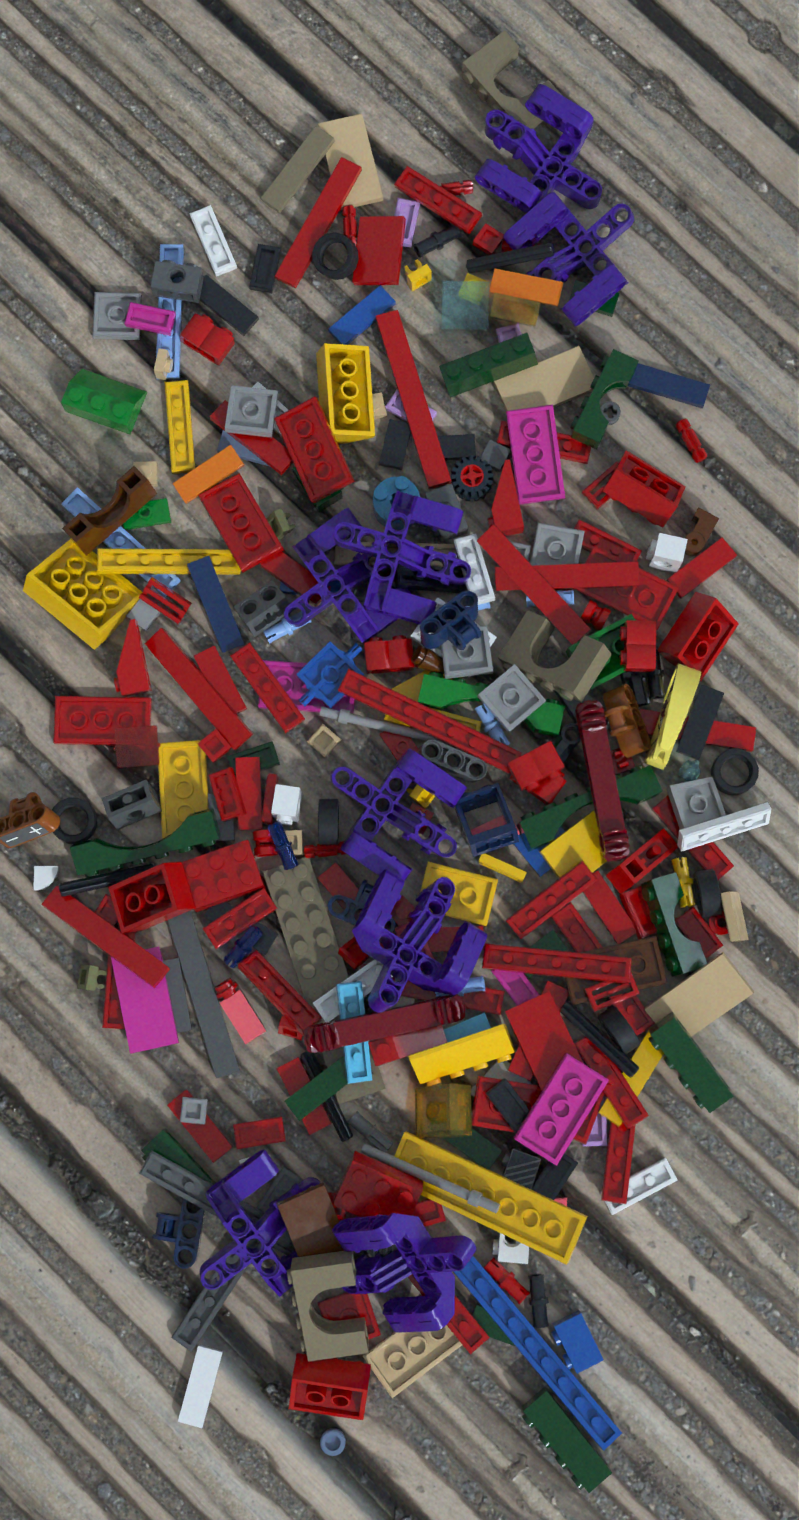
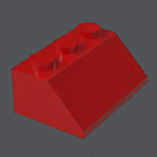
M626 450L609 477L603 492L610 499L618 500L626 505L630 511L641 514L650 523L663 528L678 507L686 486Z
M695 592L657 650L674 666H677L679 663L701 671V682L739 623L717 598Z
M296 1353L289 1409L363 1420L371 1364L337 1358L308 1362L307 1354Z

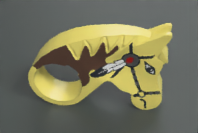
M679 663L677 664L650 741L651 748L647 750L643 763L662 770L666 767L700 681L701 671Z

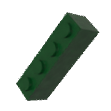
M527 332L440 365L439 368L451 398L538 365Z
M673 1012L649 1028L651 1035L648 1038L656 1050L661 1048L666 1055L663 1058L671 1070L676 1068L680 1074L678 1077L679 1081L686 1090L688 1088L692 1089L695 1093L693 1099L701 1109L705 1107L711 1113L734 1097L731 1088Z
M545 1387L522 1406L525 1413L522 1415V1418L531 1429L535 1426L541 1434L538 1438L547 1449L552 1447L557 1453L555 1459L563 1469L568 1467L574 1474L571 1479L580 1490L585 1488L590 1493L612 1474L610 1467Z

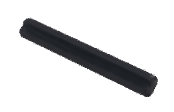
M545 243L468 259L466 268L469 273H475L552 257L555 251L552 243Z
M146 864L59 884L60 894L64 897L109 887L153 868L154 865Z
M568 1001L561 1007L560 1012L628 1077L631 1078L637 1073L639 1066L571 1002Z
M305 1051L301 1054V1059L311 1080L323 1072L313 1052ZM333 1095L323 1102V1105L340 1140L345 1142L353 1137V1133Z

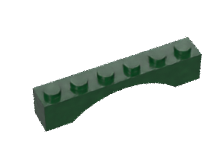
M642 764L630 769V774L624 777L621 774L615 775L620 801L638 805L663 792L651 765L645 768ZM590 787L586 789L587 793L580 796L577 793L567 796L562 804L556 805L554 802L542 808L543 812L535 815L534 812H530L520 817L521 821L517 824V828L528 852L550 843L568 817L583 807L593 804Z
M214 808L189 814L182 825L162 840L148 845L119 846L95 838L73 844L70 847L77 876L85 874V877H91L99 874L101 869L108 868L109 871L123 868L122 864L131 862L132 865L144 863L147 857L155 856V859H161L169 856V852L174 850L184 853L193 850L192 846L202 844V847L216 844V840L220 838L221 834Z

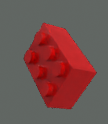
M248 839L182 862L196 912L258 892L263 888L266 889Z
M182 862L162 863L108 887L122 934L141 932L195 909Z
M354 1151L335 1193L333 1205L359 1217L389 1216L391 1213L411 1216L423 1191V1180Z

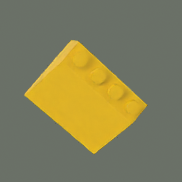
M71 539L26 575L23 592L94 650L109 638L125 620L142 593L141 590L121 574H97V554L92 551L86 556Z

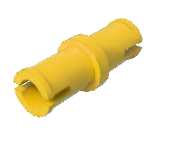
M681 857L680 860L679 858L672 859L674 873H677L684 894L679 900L680 908L695 906L691 887L693 879L689 876L687 857Z

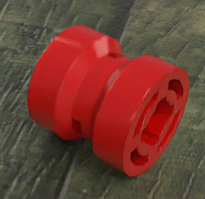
M590 600L581 619L586 624H592L594 629L600 631L608 619L611 610L606 607L601 608L596 602Z
M269 829L252 832L253 840L256 842V847L254 848L255 857L278 855V847L275 845V839L277 838L276 830Z

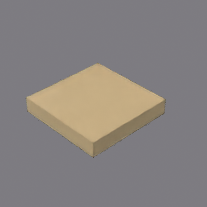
M729 891L721 893L730 941L740 942L749 940L739 892Z

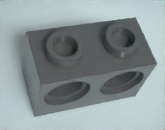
M272 580L235 605L234 609L255 638L284 618L285 608L290 603Z

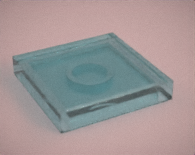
M443 281L442 329H488L489 282Z

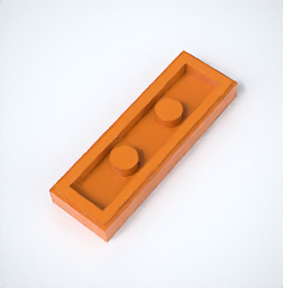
M494 268L489 292L558 306L563 282Z
M229 445L172 484L187 504L198 497L199 494L207 491L243 467L244 463L233 446Z

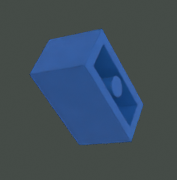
M579 1310L552 1323L555 1328L551 1332L557 1346L562 1344L566 1351V1354L562 1356L568 1369L574 1368L576 1374L604 1360Z

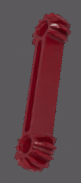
M597 700L583 701V703H578L576 707V720L599 832V844L603 857L608 862H617L628 857L630 845L624 825L609 746L606 717L600 702Z
M450 995L387 1009L382 1013L373 1012L337 1021L319 1023L309 1026L303 1031L304 1045H306L308 1052L317 1053L433 1026L451 1024L465 1018V1004L462 996Z

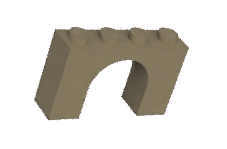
M504 30L462 62L461 75L468 85L471 84L475 88L480 100L486 101L489 104L491 110H500L509 116H513L515 120L530 129H534L543 120L530 113L525 107V103L532 93L521 98L508 97L502 94L494 83L496 75L518 59L519 46ZM549 80L543 83V85L561 94Z
M527 610L498 656V659L504 664L503 669L507 671L515 664L532 684L536 681L549 692L555 690L568 701L574 699L582 703L610 658L611 652L604 643L584 635L571 657L564 664L549 669L539 667L540 652L554 631V627L545 617Z
M339 1251L292 1258L291 1268L287 1269L288 1282L294 1286V1291H292L293 1307H298L299 1314H296L298 1330L302 1329L303 1336L300 1337L302 1352L307 1353L308 1362L368 1353L369 1337L365 1317L332 1321L317 1314L311 1304L314 1297L324 1290L356 1285L357 1272L353 1251Z

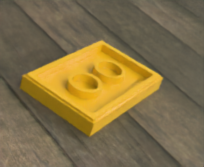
M591 811L539 851L558 878L582 860L592 872L607 862L603 857L599 844L595 811Z
M428 862L420 892L441 877L449 878L455 885V893L450 902L452 904L444 916L487 927L498 879Z

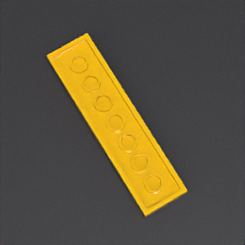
M404 1132L394 1157L470 1191L474 1189L481 1192L483 1197L499 1203L500 1208L497 1213L480 1206L476 1208L468 1204L467 1200L423 1181L422 1196L566 1265L569 1263L588 1216L410 1132Z

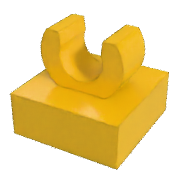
M418 259L415 260L417 270L411 271L407 265L405 266L407 285L411 291L418 289L432 279V271L427 264L422 266Z
M418 784L413 790L410 788L406 789L410 794L409 796L424 809L429 806L435 797Z

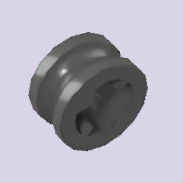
M605 402L600 408L601 412L609 421L608 425H613L619 420L620 407L615 402ZM607 409H612V413H616V415L613 414L612 418H608V415L604 412H607Z

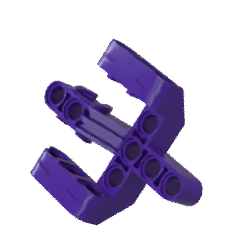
M537 85L526 101L525 107L536 117L563 132L550 152L538 139L533 128L530 129L515 120L513 116H509L500 110H491L487 113L485 118L486 136L493 140L497 149L504 148L513 154L512 158L515 160L520 158L534 176L528 182V178H522L510 171L507 165L504 164L502 166L492 159H486L475 175V180L479 185L525 213H528L554 190L586 209H594L599 205L602 194L601 184L571 166L593 126V116L587 110L546 85ZM498 123L500 126L494 127L491 124ZM511 135H518L519 138L513 139V138H511L510 136H511ZM567 151L569 154L562 155L560 152ZM548 169H555L557 172H556V173H550V172H548L547 170H548ZM567 181H574L576 184L569 185ZM538 187H542V188H544L545 190H544V191H540V189H539ZM592 192L596 196L589 197L586 195V193Z
M552 192L544 197L503 235V239L511 249L516 250L533 246L553 227H556L570 244L568 247L554 253V256L545 258L525 275L542 278L544 271L552 270L550 279L565 283L569 278V274L586 265L595 276L592 278L594 280L580 292L577 290L574 293L575 296L563 308H560L574 326L583 323L629 283L603 252L629 229L634 222V214L626 204L615 205L586 231L557 194ZM628 212L626 220L622 222L617 221L619 213ZM577 226V232L574 235H567L569 227ZM602 228H610L608 236L599 237V232ZM585 243L592 244V248L588 253L581 252V248ZM599 261H606V267L603 270L597 271L595 269ZM524 300L527 303H534L533 301Z
M397 490L384 533L349 522L338 523L334 528L333 538L339 547L376 557L363 607L419 625L425 618L435 612L437 602L391 588L398 564L417 572V577L436 579L448 586L449 583L455 585L465 584L471 575V567L466 561L457 559V555L449 551L447 555L434 551L433 546H425L423 548L406 539L409 525L414 523L433 527L432 530L435 531L440 529L457 535L463 511ZM395 520H400L404 523V528L399 531L394 530L391 527V523ZM341 530H348L351 536L347 540H341L337 534ZM370 536L374 539V544L370 547H365L361 544L362 538ZM388 543H393L397 546L398 550L393 554H389L385 551L384 547ZM440 561L443 564V569L441 571H434L431 569L430 563ZM382 566H387L391 570V574L387 577H382L378 574L377 570ZM461 567L466 571V576L457 578L453 570Z
M346 508L307 535L306 538L292 546L318 584L290 603L285 608L284 617L291 626L300 627L334 604L359 640L364 644L368 642V639L375 637L397 621L398 618L368 609L365 610L351 591L367 581L370 582L374 567L369 566L368 562L373 556L357 553L352 559L353 562L337 570L326 557L328 555L327 552L337 545L333 538V531L338 523L349 522L362 526L351 510ZM341 530L337 534L341 540H347V537L351 535L348 530ZM390 543L386 544L384 547L385 551L389 554H393L388 551V546ZM318 562H325L327 569L323 573H317L314 570L315 565ZM382 566V567H380V568L377 570L378 574H381L382 572H384V571H385L386 569H388L389 567H387V566ZM333 581L341 583V588L336 593L328 590L329 584ZM396 588V589H395V590H399V591H402V592H406V593L411 594V592H410L408 589H402V588ZM314 595H319L322 598L321 604L317 607L309 605V600ZM347 600L355 602V608L351 612H345L342 609L343 603ZM299 609L302 611V617L298 621L290 619L292 610Z
M408 748L379 788L347 767H337L331 772V783L365 807L350 829L340 850L378 876L383 870L387 869L405 881L413 870L372 841L385 821L404 832L402 834L404 839L408 841L411 838L421 845L422 848L420 850L428 855L433 852L441 857H450L456 852V841L445 833L447 828L439 823L437 825L433 824L425 818V814L422 811L418 810L415 813L398 801L413 781L445 804L454 808L467 787L414 750ZM341 770L345 771L348 775L347 782L342 785L338 784L335 779L336 773ZM392 778H398L401 782V787L396 792L392 791L389 787V782ZM360 784H364L368 789L367 795L363 798H359L355 793L356 787ZM379 798H385L388 803L387 808L382 812L378 811L375 806ZM366 818H371L374 822V827L371 831H364L362 828V822ZM422 826H427L430 829V835L426 839H421L418 835V831ZM447 839L450 843V848L447 852L441 853L438 845L442 840Z
M387 869L383 870L377 878L355 927L352 929L362 952L383 964L368 998L369 1006L373 1011L382 1013L395 1005L402 994L407 980L423 990L449 995L458 994L468 983L488 936L487 933L466 921L460 926L443 964L421 952L433 933L437 934L439 932L443 917L452 904L450 902L455 893V885L449 878L441 877L419 893L416 898L418 904L415 910L411 911L408 915L411 921L399 937L385 929L384 926L391 919L392 909L402 896L400 892L405 881ZM381 995L385 997L386 1002L382 999Z
M265 1149L255 1153L206 1191L205 1196L234 1240L201 1265L199 1272L202 1285L209 1290L217 1289L252 1263L267 1285L279 1297L293 1287V1284L288 1282L287 1269L291 1268L292 1258L298 1257L296 1250L292 1251L288 1256L283 1255L279 1258L272 1248L287 1230L276 1203L307 1190L311 1186H316L321 1182L317 1178L308 1177L299 1184H294L288 1192L268 1204L270 1206L256 1224L245 1212L240 1202L279 1172V1168ZM237 1218L245 1220L241 1228H234L231 1226L232 1222ZM255 1238L260 1241L259 1245L255 1248L246 1246L250 1239ZM231 1254L239 1256L238 1261L234 1264L226 1262V1258ZM266 1259H273L275 1261L274 1265L270 1268H263L261 1266L262 1262ZM208 1271H217L218 1276L209 1280L205 1277Z
M391 1213L389 1216L376 1215L347 1218L334 1226L332 1232L344 1251H355V1253H359L361 1250L372 1249L373 1251H378L379 1249L388 1248L393 1244L397 1247L395 1251L385 1257H382L381 1254L370 1258L362 1255L354 1260L357 1272L356 1285L342 1287L346 1292L350 1294L385 1293L394 1288L396 1283L413 1274L424 1291L425 1296L396 1297L383 1305L382 1313L393 1331L397 1333L438 1331L449 1323L455 1314V1276L452 1272L463 1270L476 1252V1245L470 1238L462 1235L431 1238L419 1217Z

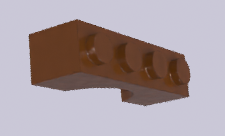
M133 466L116 481L115 493L105 507L91 514L79 513L62 529L87 556L149 502L157 492L149 480Z

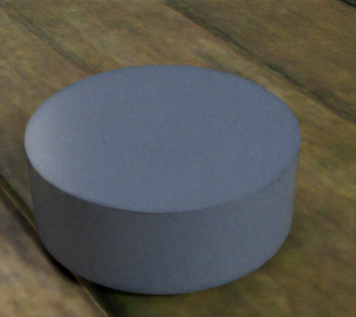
M329 1428L322 1434L320 1446L327 1455L336 1456L345 1448L346 1438L341 1430Z

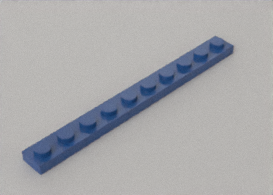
M472 1256L463 1270L453 1271L603 1451L611 1445L622 1432L476 1258Z

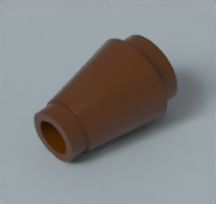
M421 645L418 646L411 658V662L415 664V667L443 675V659L433 650Z

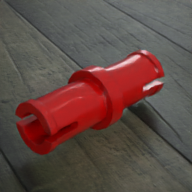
M495 1257L483 1267L499 1283L498 1286L501 1289L504 1288L518 1304H521L530 1294L514 1278L515 1274L512 1271L509 1273Z

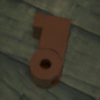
M699 507L691 520L697 524L694 530L685 537V539H688L685 554L688 556H696L702 551L719 520L718 517Z

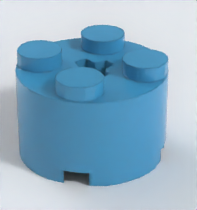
M404 476L387 478L374 490V515L377 521L384 527L386 526L397 490L420 497L417 487ZM395 520L391 523V527L394 530H402L404 523L400 520Z

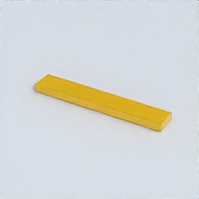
M97 548V574H191L187 564L206 556L210 557L216 574L240 575L241 570L229 549Z

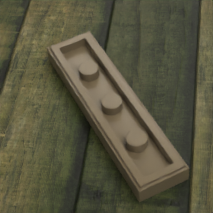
M315 126L263 194L261 200L278 213H281L335 142L334 137L318 126Z

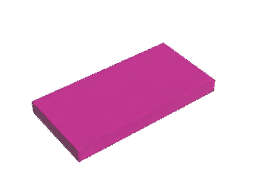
M553 404L506 411L519 505L565 499Z
M263 660L299 711L320 712L322 706L329 708L322 700L315 697L306 707L298 701L308 690L296 674L307 663ZM345 695L331 709L339 711L346 709L354 714L355 699ZM259 697L258 708L267 709Z
M159 946L145 949L163 962ZM111 957L130 1054L179 1043L166 975L154 989Z
M565 1053L515 1134L514 1139L557 1166L609 1079Z

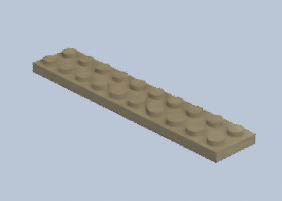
M304 857L263 871L272 901L278 908L275 911L304 999L317 1012L312 1003L336 987V984L349 978L343 958L338 954L339 946L310 858ZM339 1015L329 1022L340 1020ZM343 1047L322 1052L327 1068L344 1056ZM370 1047L372 1081L350 1083L335 1093L339 1104L386 1089L379 1066H375Z

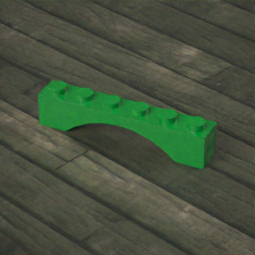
M429 672V675L424 674L418 703L430 708L443 710L464 702H482L477 696L489 685L484 683L471 685L461 678L449 680L443 678L442 674ZM546 699V702L528 716L524 722L534 733L557 737L560 732L565 706L559 705L560 702L557 700Z

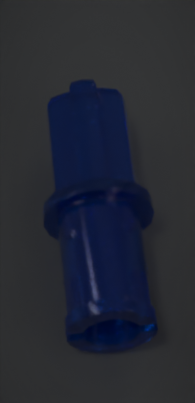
M281 822L270 824L268 829L276 846L274 850L278 852L284 870L296 867L299 863L291 847L292 841H288Z
M252 925L241 939L235 941V946L224 957V962L227 965L232 961L233 963L230 967L236 968L244 956L252 952V947L263 934L260 928Z

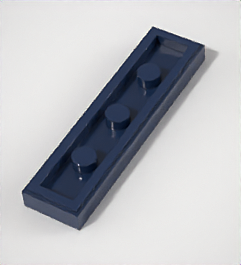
M638 363L628 387L703 409L710 384Z
M206 556L188 563L187 566L222 653L245 645L210 557Z

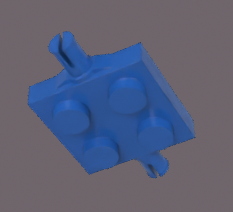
M331 641L328 642L296 674L308 690L298 701L304 707L314 697L322 700L329 708L337 704L345 696V694L338 692V689L347 670L350 669L364 676V673L353 661L362 651V648L355 643L345 653L339 650Z

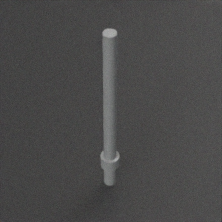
M322 706L319 715L336 719L338 723L346 725L347 723L357 724L424 741L437 740L415 728L352 714L350 710L346 709L339 711Z
M366 1143L362 1147L361 1153L467 1200L468 1204L476 1208L480 1206L494 1213H497L500 1208L499 1203L483 1197L481 1192L474 1189L470 1191Z

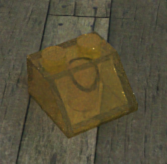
M448 1083L415 1088L416 1137L456 1138L472 1136L471 1085Z

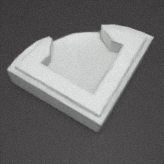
M34 866V891L43 890L52 884L59 874L60 867Z

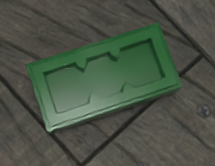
M164 498L147 502L123 523L124 529L131 530L172 523L168 499Z

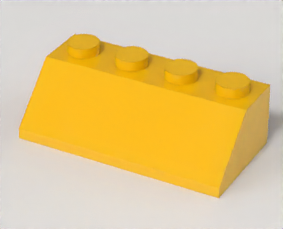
M324 343L316 353L319 403L337 443L346 444L374 438L375 426L369 346Z
M501 1024L408 1057L419 1083H426L427 1087L441 1083V1077L450 1075V1078L453 1079L465 1075L464 1070L473 1067L474 1071L488 1067V1061L496 1059L497 1063L510 1060L512 1059L510 1054L515 1053L506 1024Z

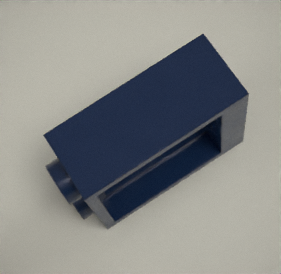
M499 783L485 785L481 789L472 792H464L455 806V811L473 857L519 842L517 828ZM497 802L505 825L472 835L464 813Z

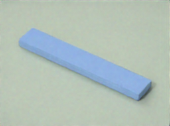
M160 244L159 261L171 260L176 264L183 265V244ZM176 277L173 279V282H181L183 278ZM158 297V308L175 311L176 317L171 336L157 333L156 358L159 348L168 350L170 358L173 359V367L171 373H167L166 379H180L181 341L179 335L181 334L182 300Z
M78 487L61 504L74 517L79 513L91 514L101 510ZM121 526L103 541L110 549H146ZM138 574L147 583L153 577L171 590L181 581L175 574ZM152 586L162 596H167L165 593H163L156 587Z

